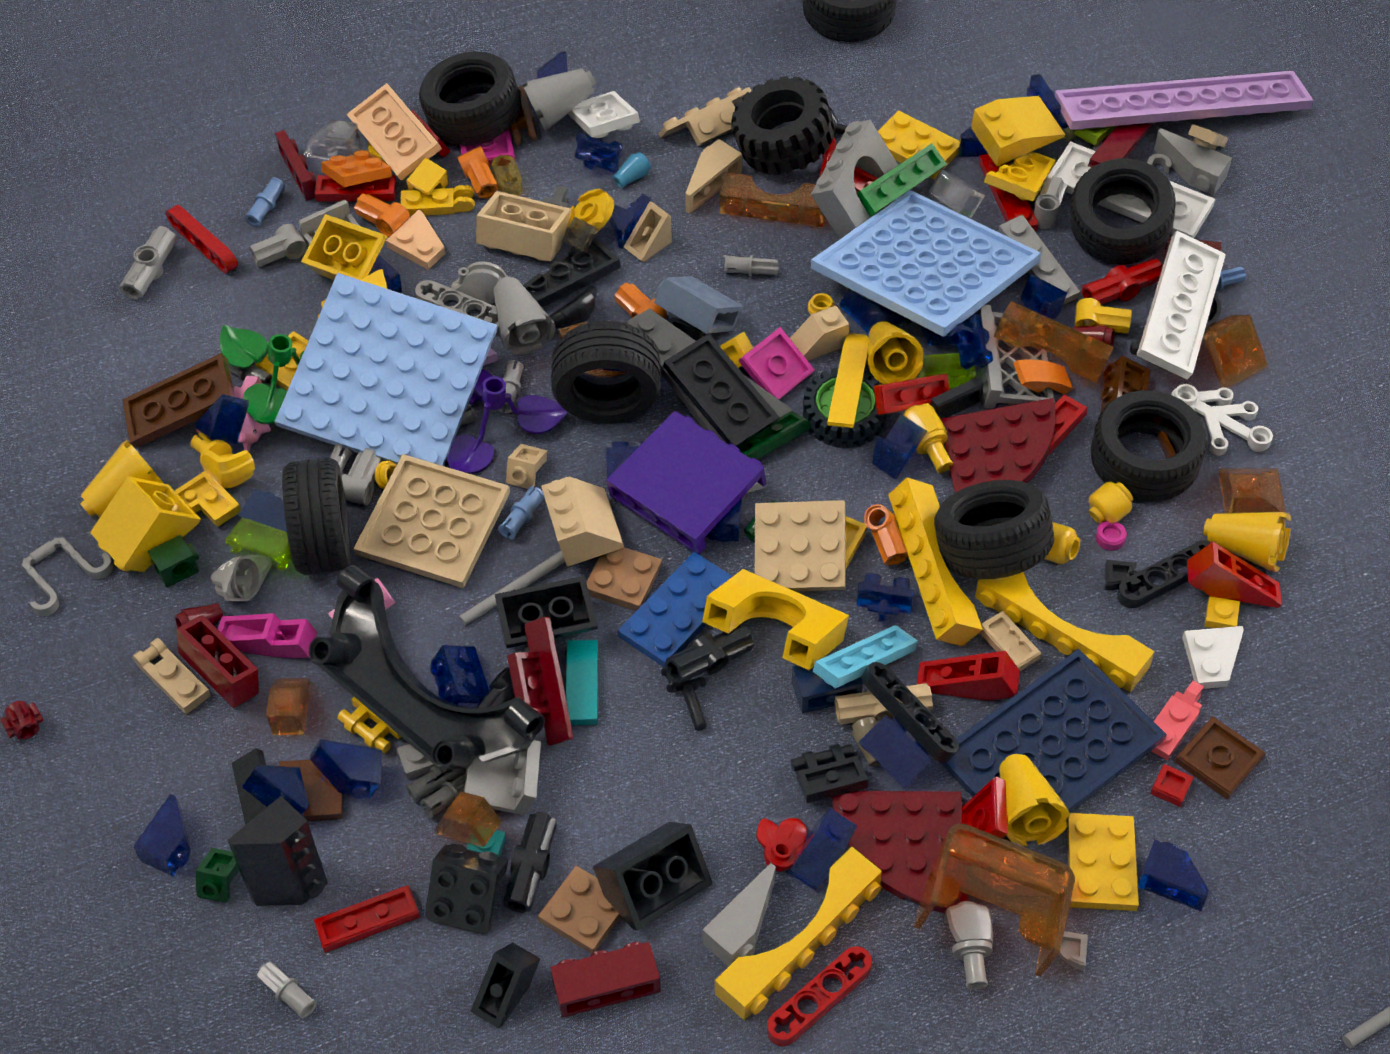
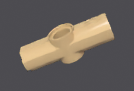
M927 683L906 686L931 712L933 703L930 686ZM869 690L863 693L835 696L836 717L840 725L855 723L866 717H875L877 723H881V725L897 721Z

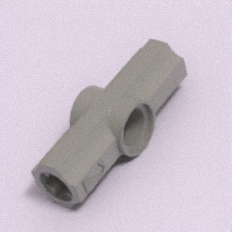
M159 226L158 229H154L146 244L134 251L135 262L119 286L121 293L125 294L129 299L137 301L144 296L151 282L160 278L163 274L162 264L177 241L175 233L171 232L167 227Z

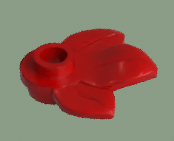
M763 818L757 827L756 837L757 841L765 848V862L767 866L772 863L776 867L777 872L785 871L794 864H808L814 860L818 852V847L805 841L807 828L802 820L798 818H788L782 821L779 826Z

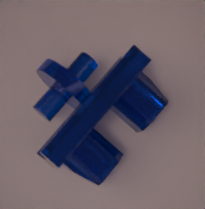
M581 132L576 135L577 149L575 158L583 160L584 168L591 170L594 166H598L613 173L619 169V159L623 151L622 143L613 141L609 144L602 141V138L591 137Z
M974 314L967 324H957L956 328L950 332V341L954 346L958 347L962 368L968 370L973 365L984 368L993 361L992 352L986 349V344L990 339L989 331L983 328L982 319L979 315Z
M866 573L863 582H859L856 606L866 607L869 612L879 613L878 622H885L886 614L897 616L898 612L911 614L914 589L910 587L909 578H894L893 586L881 585L882 576L879 574Z

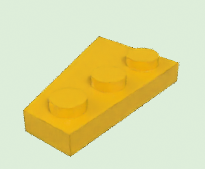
M1031 151L1016 158L1010 166L1006 164L1000 166L999 171L996 173L993 171L988 172L984 183L1015 194L1019 199L1034 201L1044 185L1048 174L1054 167L1056 160Z

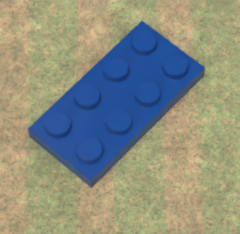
M693 552L618 629V637L665 668L666 659L683 651L707 625L702 622L707 595L733 576L696 552Z

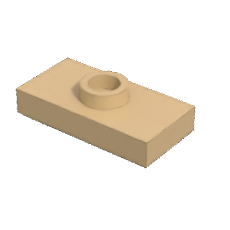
M1004 611L981 623L983 630L980 634L996 652L1006 651L1020 671L1040 660L1042 653Z

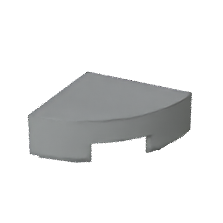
M1054 930L1053 944L1058 955L1070 966L1084 970L1086 966L1088 935Z

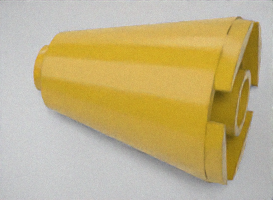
M882 321L873 325L869 331L868 367L874 378L882 384L916 378L923 367L924 352L919 341L914 336L889 322Z
M126 440L83 491L81 497L84 500L80 505L91 517L97 514L100 518L127 476L163 483V481L129 441Z
M1285 512L1216 513L1211 519H1206L1203 535L1207 536L1209 542H1215L1234 555L1269 571L1278 572L1280 567L1276 566L1277 560L1284 561L1291 532L1290 528L1285 527V520L1291 521V515Z
M1012 754L1006 757L1000 764L999 773L1000 778L1006 782L1007 837L1011 842L1021 846H1027V841L1036 840L1037 844L1040 845L1057 838L1068 826L1066 820L1067 817L1070 818V813L1067 806L1028 756Z

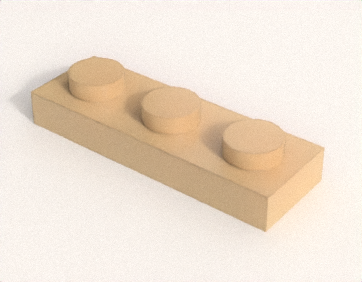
M1193 124L1188 135L1195 137L1194 143L1216 150L1217 146L1225 147L1228 141L1226 136Z

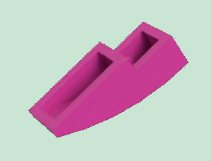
M274 613L222 616L218 630L241 652L283 658H310L309 646L318 633L307 619L279 620Z

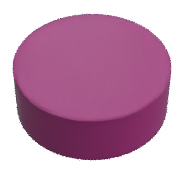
M1105 521L1098 526L1095 539L1101 548L1114 551L1124 545L1127 532L1122 524Z

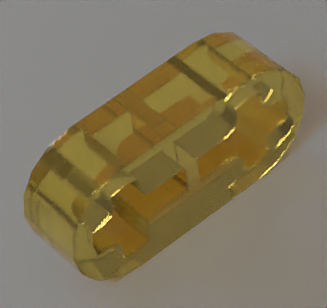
M509 155L495 157L492 161V169L499 192L519 196L523 191L522 178L515 160Z

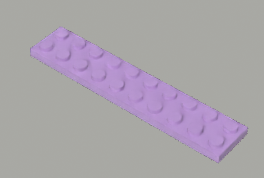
M1294 71L1055 90L1054 101L1070 130L1274 113L1290 110L1298 111L1311 109L1314 101Z

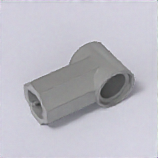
M1052 176V178L1046 179L1041 193L1036 199L1034 216L1038 221V228L1051 229L1056 224L1057 215L1068 185L1060 177Z
M285 224L276 230L275 236L249 246L255 264L257 267H261L285 256L289 259L300 258L306 253L307 244L295 225Z
M365 448L363 452H359L348 475H342L346 501L366 506L370 503L374 492L375 469L383 461L381 457L375 455V450Z

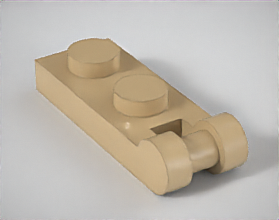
M159 638L153 640L150 643V647L144 652L138 651L132 656L138 667L186 715L211 696L209 689ZM159 656L162 660L153 665L150 661Z

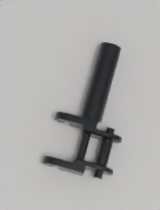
M666 667L663 668L661 675L667 677L669 682L666 686L667 691L677 692L682 690L695 730L705 729L707 724L695 693L698 684L701 687L706 686L705 678L699 677L687 680L681 684L678 682L673 683L667 676Z

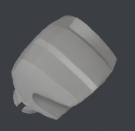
M970 901L960 902L946 909L944 923H949L950 931L957 942L952 947L953 957L964 961L966 988L982 989L988 985L984 958L993 952L991 914L986 906Z

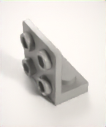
M533 740L527 750L489 762H482L479 758L475 757L472 764L466 768L463 802L526 815L537 795L541 741Z

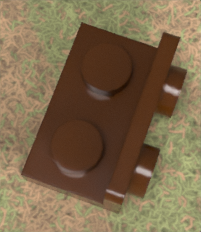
M1123 355L1114 363H1110L1103 374L1105 381L1104 389L1100 396L1102 400L1101 411H1103V408L1119 396L1130 392L1148 390L1150 369Z

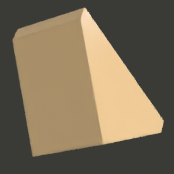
M651 201L648 203L624 245L626 250L643 262L672 243L671 216Z

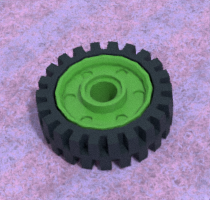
M838 368L831 369L830 375L827 371L821 373L820 378L815 376L812 379V384L809 383L807 385L803 399V417L809 420L811 429L808 431L810 434L814 433V437L819 441L824 437V444L829 446L834 441L835 447L841 448L842 443H846L847 448H853L854 442L858 446H862L865 444V439L871 442L874 440L875 435L878 436L881 433L887 414H877L874 386L879 385V380L875 378L871 380V374L864 373L854 427L849 428L827 425Z

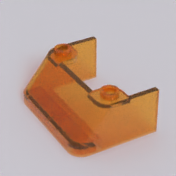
M955 824L946 834L925 884L914 927L921 929L935 905L939 907L952 905L957 899L959 891L1020 915L1018 924L1020 934L1028 942L1040 946L1035 975L1041 977L1060 952L1075 883V875L1072 869L1063 862L969 825Z

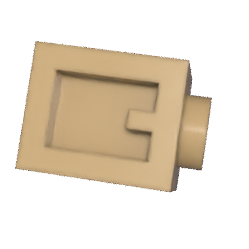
M520 444L508 457L506 483L526 489L535 486L536 472L546 462L547 450Z

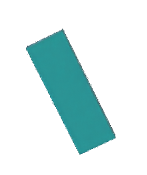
M567 640L566 702L571 725H598V640Z

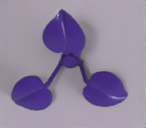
M482 369L468 403L472 405L478 400L484 403L479 436L477 440L471 435L455 437L446 458L449 468L468 474H475L483 471L491 464L494 457V448L490 444L482 442L490 409L498 410L507 402L512 412L519 415L518 425L523 430L532 434H543L552 430L568 412L558 402L538 395H528L520 398L518 408H516L511 399V394L506 393L505 381Z

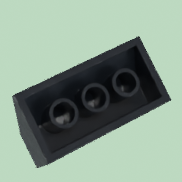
M282 796L227 840L251 901L256 906L303 905L310 898L317 897L324 890L325 885L328 884L308 821Z

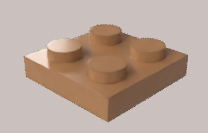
M625 547L601 555L586 582L590 597L637 611L645 603L662 568V559Z
M575 866L540 912L538 921L590 954H593L598 950L622 916L604 897L598 879L580 867Z

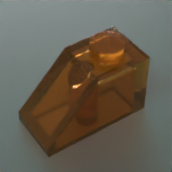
M278 678L271 686L266 717L272 735H304L310 688L309 678Z
M460 791L434 831L438 835L484 847L502 821L485 797Z

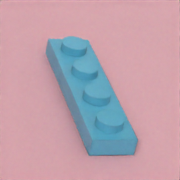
M894 625L815 661L813 672L836 689L861 677L872 662L886 665L914 652L918 640Z

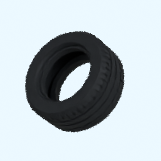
M803 0L804 16L812 28L827 38L844 42L863 41L880 34L891 24L896 9V0Z
M465 52L441 61L426 74L419 90L420 103L429 128L439 139L453 145H478L500 136L515 122L522 103L510 65L500 57L487 52ZM486 93L476 100L462 104L456 103L467 96Z
M1117 158L1101 162L1090 168L1088 172H1085L1074 187L1071 199V229L1073 236H1075L1076 241L1083 250L1104 262L1131 264L1145 260L1156 254L1166 244L1171 235L1176 207L1173 186L1164 173L1144 161L1131 158ZM1127 194L1134 195L1143 200L1151 209L1152 214L1145 222L1136 227L1121 229L1110 227L1101 222L1093 209L1101 200L1111 195Z
M596 321L579 325L568 331L553 349L551 371L553 396L564 410L582 420L594 423H617L633 419L648 410L660 394L661 365L659 349L647 334L630 324L618 321ZM605 368L618 369L627 373L613 377H602L585 372Z
M1150 390L1130 392L1112 400L1099 414L1091 444V462L1094 470L1104 483H1122L1130 491L1133 499L1150 502L1167 500L1185 492L1197 479L1207 447L1206 428L1192 407L1171 394ZM1160 416L1164 418L1165 423L1172 425L1176 433L1170 428L1165 427V423L1160 425L1152 422L1153 417ZM1162 431L1167 434L1177 454L1164 460L1144 459L1130 453L1122 446L1119 439L1133 432L1158 434Z
M327 457L321 460L316 458L310 461L289 462L282 470V490L288 542L295 570L303 575L313 574V572L314 574H320L323 571L328 573L334 570H344L351 564V545L346 499L338 461Z
M993 480L968 486L949 496L940 505L934 518L939 550L945 565L956 574L972 579L1004 578L1031 569L1049 554L1055 540L1047 497L1035 486L1022 481Z

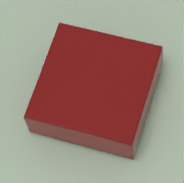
M1163 764L1150 794L1180 807L1194 777Z

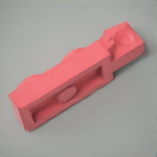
M1192 681L1184 694L1177 691L1174 696H1171L1154 720L1167 734L1166 739L1151 752L1167 761L1199 716L1202 704L1197 701L1202 695L1201 692L1204 686Z

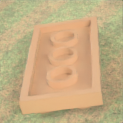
M387 83L347 114L386 164L391 166V170L400 180H403L412 173L425 157L430 159L442 149Z

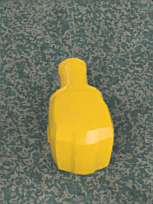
M928 403L908 408L898 419L903 433L912 442L916 443L915 449L917 453L929 455L937 473L948 471L950 466L954 464L943 446L948 440V436L938 414Z
M198 433L199 437L194 435L191 439V447L201 454L200 463L204 471L223 488L236 487L253 476L255 464L247 450L232 454V448L227 442L220 439L211 441L204 433Z

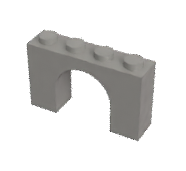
M871 120L855 121L846 127V131L840 142L836 145L834 153L827 162L811 193V196L839 239L871 218L855 190V166L877 178L898 166Z

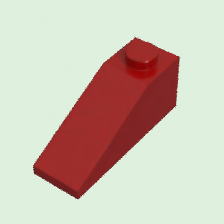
M1213 541L1187 560L1188 582L1194 588L1200 589L1212 597L1274 608L1282 605L1279 582Z
M1006 651L925 661L919 664L916 685L927 683L930 686L931 693L986 701L1012 698L1018 692L1020 670Z

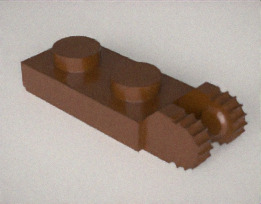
M523 86L518 87L522 102L521 109L515 122L510 127L516 146L522 145V137L518 131L520 129L528 128L529 138L532 142L537 140L534 118Z

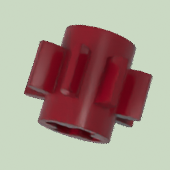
M16 701L8 705L4 711L6 717L0 719L9 738L16 735L21 740L29 739L36 735L40 729L38 723L44 721L36 704L32 702L27 705L25 701Z

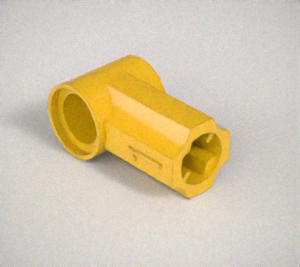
M1084 298L1078 301L1076 305L1075 326L1085 327L1108 324V327L1114 328L1115 332L1129 333L1132 310L1104 307L1096 299Z

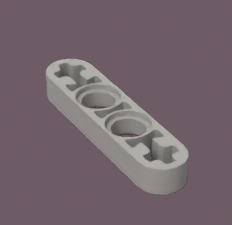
M424 280L417 284L415 288L417 299L468 315L467 313L470 310H480L481 313L472 317L496 323L497 332L495 336H501L496 306L435 281ZM449 300H456L458 302L455 306L449 307L444 305Z

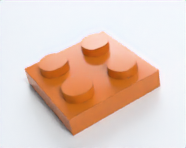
M366 150L356 151L354 155L346 157L341 155L332 156L330 160L321 162L322 172L343 187L392 177L391 166Z

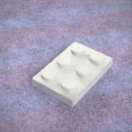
M615 91L583 100L569 112V116L591 137L595 138L605 137L609 134L608 132L617 129H630L633 124L640 122L638 112Z

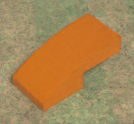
M1028 359L1017 360L1013 363L1021 385L1037 393H1040L1047 387L1062 394H1067L1073 389L1064 366L1043 360Z

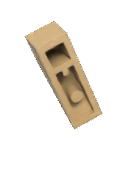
M720 139L707 146L701 152L685 193L686 212L688 214L695 211L742 173L741 152Z

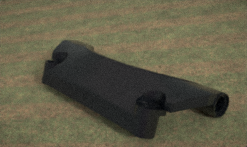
M350 565L342 570L337 579V585L342 591L337 599L329 630L331 637H316L310 643L309 656L313 663L318 665L439 769H466L472 764L475 757L479 758L482 762H489L527 750L536 735L544 726L545 718L520 697L497 706L468 708L450 703L432 693L416 679L396 648L388 626L384 597L380 585L355 565Z

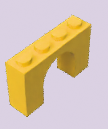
M742 569L707 595L702 622L729 634L744 621L751 618L766 617L783 621L793 628L787 633L782 658L810 670L814 667L815 661L827 656L843 642L849 615Z

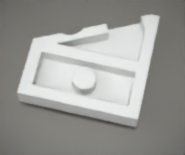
M1243 626L1184 631L1182 638L1193 679L1204 686L1203 689L1228 686L1244 631Z

